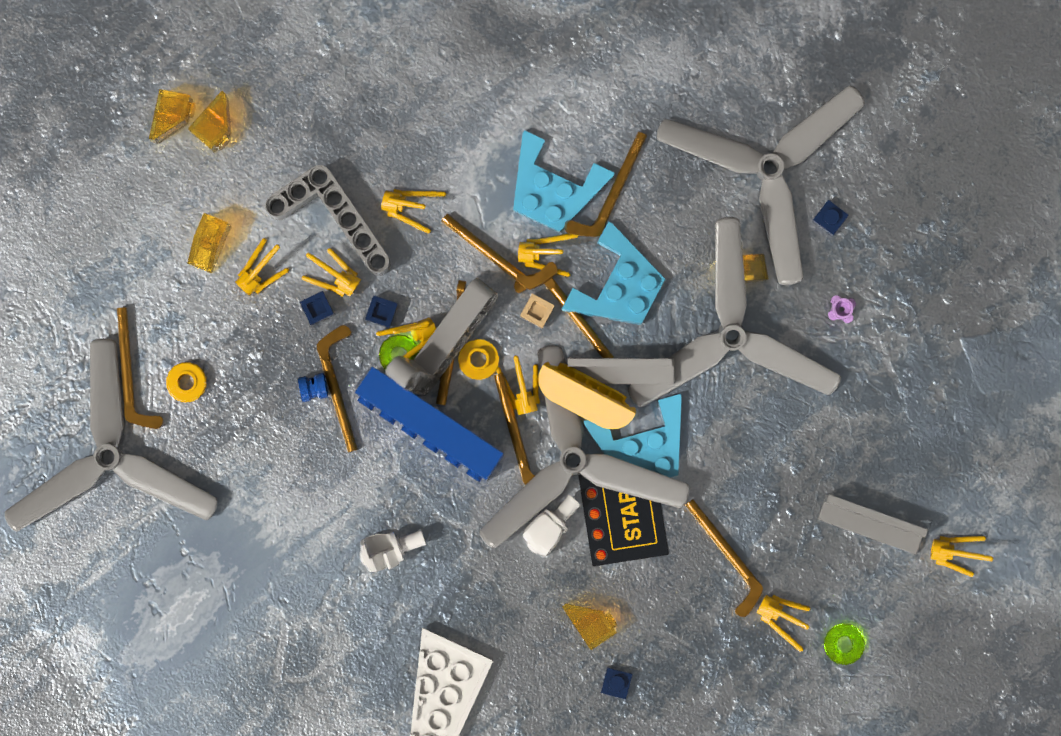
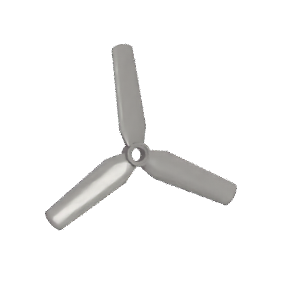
M848 86L785 134L772 154L764 156L748 144L669 119H664L659 125L657 139L660 142L737 173L757 174L758 178L762 181L759 202L778 283L781 285H792L803 279L792 194L781 174L785 169L800 164L854 116L865 105V101L855 87ZM767 162L773 163L777 168V172L768 174L764 171L763 165Z
M725 217L717 220L715 223V309L721 322L719 330L697 337L669 357L674 358L675 384H630L628 386V393L637 406H646L714 367L729 350H739L750 361L826 395L832 394L838 388L841 381L839 374L765 334L744 331L742 321L747 301L741 227L738 218ZM736 330L739 332V335L735 340H728L725 338L728 331Z
M101 338L90 343V430L97 446L94 455L74 461L7 509L4 513L5 520L13 531L17 532L88 490L106 470L114 471L127 485L204 520H209L216 511L218 503L216 497L142 456L123 454L119 449L124 423L117 348L114 340ZM111 450L114 453V461L106 465L103 462V454Z
M546 346L537 352L540 370L546 362L554 366H559L560 363L566 364L562 348L559 346ZM545 396L551 436L562 453L560 461L539 471L479 532L482 540L488 546L497 548L564 491L572 476L580 474L596 486L676 508H682L686 504L689 496V485L606 454L585 455L581 450L583 427L580 416L554 403ZM577 455L581 458L578 467L571 468L567 466L566 461L569 456Z

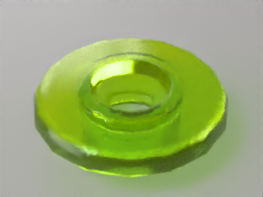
M397 334L390 336L382 343L379 349L381 365L385 370L393 360L391 353L395 348L401 347L408 353L417 344L406 335ZM417 352L415 355H413V356L410 357L409 359L414 360L415 357L418 355L419 352Z
M843 623L835 625L828 631L824 639V649L830 660L837 664L848 665L855 663L861 658L865 649V640L858 628L851 624ZM841 637H848L852 642V647L848 652H841L837 647V642Z

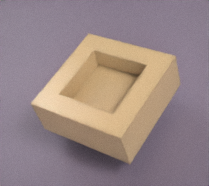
M532 294L520 317L543 329L555 305Z

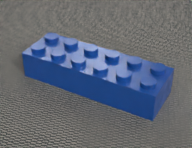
M373 366L355 391L359 396L357 400L359 403L371 411L376 407L381 411L380 417L392 425L397 421L403 425L400 430L413 439L418 435L425 440L423 442L425 447L434 453H437L438 450L446 454L444 458L446 461L457 468L460 464L468 469L467 475L478 482L482 478L488 481L504 456V453L412 392L405 390Z

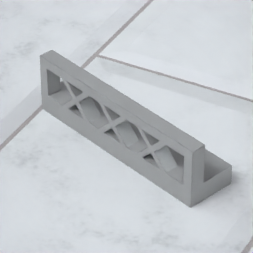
M674 358L568 359V367H573L603 384H675Z
M825 495L817 520L914 555L917 554L922 537H926L928 531L922 527L832 495Z

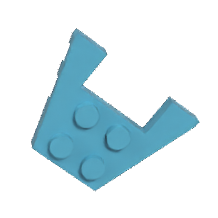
M524 130L513 211L560 233L565 228V222L572 220L613 178L615 173L594 163L582 187L535 165L545 140Z
M608 221L597 244L619 255L618 262L597 300L572 288L561 310L641 325L665 278Z
M681 394L658 400L664 427L615 441L612 438L610 429L600 427L589 420L583 421L584 426L604 454L670 478L678 476Z

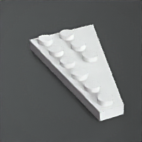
M422 628L410 736H459L493 660Z

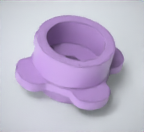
M838 295L831 298V311L828 313L829 319L832 321L839 319L845 323L852 322L853 308L856 306L855 300L852 298H840ZM840 307L844 308L843 312L840 311Z

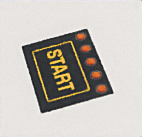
M581 474L578 475L592 566L669 554L661 503L596 486Z

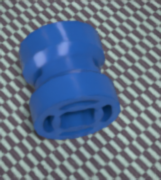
M324 373L315 374L312 378L307 376L298 377L303 403L309 402L315 397L320 399L329 398Z

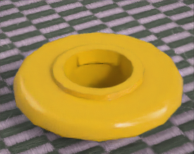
M475 339L462 347L459 352L458 363L461 371L471 379L482 380L490 377L496 371L499 364V356L496 348L490 342ZM475 352H481L486 355V362L482 367H475L471 363V356Z
M181 362L175 365L168 372L166 378V388L169 394L175 400L183 403L199 399L207 386V377L203 369L191 362ZM184 375H190L194 380V385L189 390H184L179 385L180 378Z

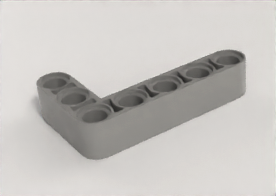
M323 165L312 167L266 200L265 209L267 213L275 220H283L319 196L369 271L377 276L384 275L389 271L390 260L388 255L327 167ZM320 172L327 174L325 183L316 184L314 182L316 174ZM297 187L306 189V194L301 199L293 197V191ZM337 193L342 196L341 202L335 206L328 203L329 197ZM277 201L283 202L284 210L280 213H273L271 210L272 205ZM348 214L356 217V223L351 227L343 225V218ZM363 235L371 238V243L366 248H361L357 245L358 238ZM377 256L385 259V265L381 269H375L371 266L372 260Z
M474 279L461 294L415 359L411 360L403 356H397L390 362L385 374L407 391L420 395L429 393L495 304L498 293L480 279Z

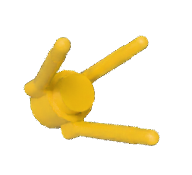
M394 189L393 192L385 191L381 210L388 211L389 217L397 218L425 233H431L429 228L398 213V211L403 212L405 206L419 209L426 208L425 204L407 201L406 197L403 196L444 197L446 192L402 191Z
M564 234L540 239H527L526 242H519L518 262H525V267L542 270L546 265L535 262L540 260V254H563V250L540 248L539 244L569 240L579 236ZM557 269V275L570 277L569 272Z
M266 238L261 240L245 267L238 274L239 278L235 281L249 296L254 291L259 294L265 287L289 272V269L285 268L261 284L259 283L262 278L258 273L280 248V245L276 244L254 270L250 269L267 241Z
M331 248L327 250L346 272L342 271L339 273L311 253H307V258L337 278L334 283L338 287L305 275L302 276V280L333 291L341 297L344 294L349 297L353 294L361 279L357 277L358 273L352 270Z
M428 317L412 324L378 331L376 335L383 336L411 331L414 340H420L421 343L403 356L409 359L423 348L436 330L432 319Z
M515 355L514 363L521 391L520 394H516L517 400L505 378L513 409H517L518 415L538 411L537 404H540L538 365H533L532 396L531 391H526L519 357ZM497 367V374L503 373L501 368Z
M940 536V539H933L930 559L936 560L937 565L946 566L970 577L974 576L972 571L947 560H952L953 555L993 561L994 558L984 554L954 550V545L950 544L985 541V536Z
M774 594L772 597L765 595L756 612L762 616L760 620L770 625L792 646L802 652L803 647L772 619L777 620L778 616H781L804 629H809L810 626L782 611L783 606L779 604L805 611H810V607L782 599Z

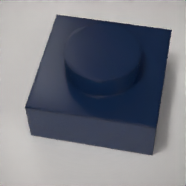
M828 200L812 222L833 236L849 215Z
M323 291L300 301L311 326L334 315Z
M373 295L365 320L390 329L398 303Z
M607 667L601 693L626 699L632 674Z

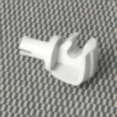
M568 495L554 512L545 509L524 530L523 538L527 542L528 548L535 554L544 557L549 555L560 541L562 533L565 534L568 531L565 522L581 505Z
M419 530L400 538L395 535V532L368 536L360 541V560L369 572H379L385 568L392 569L399 565V562L404 561V552L426 545L423 533Z

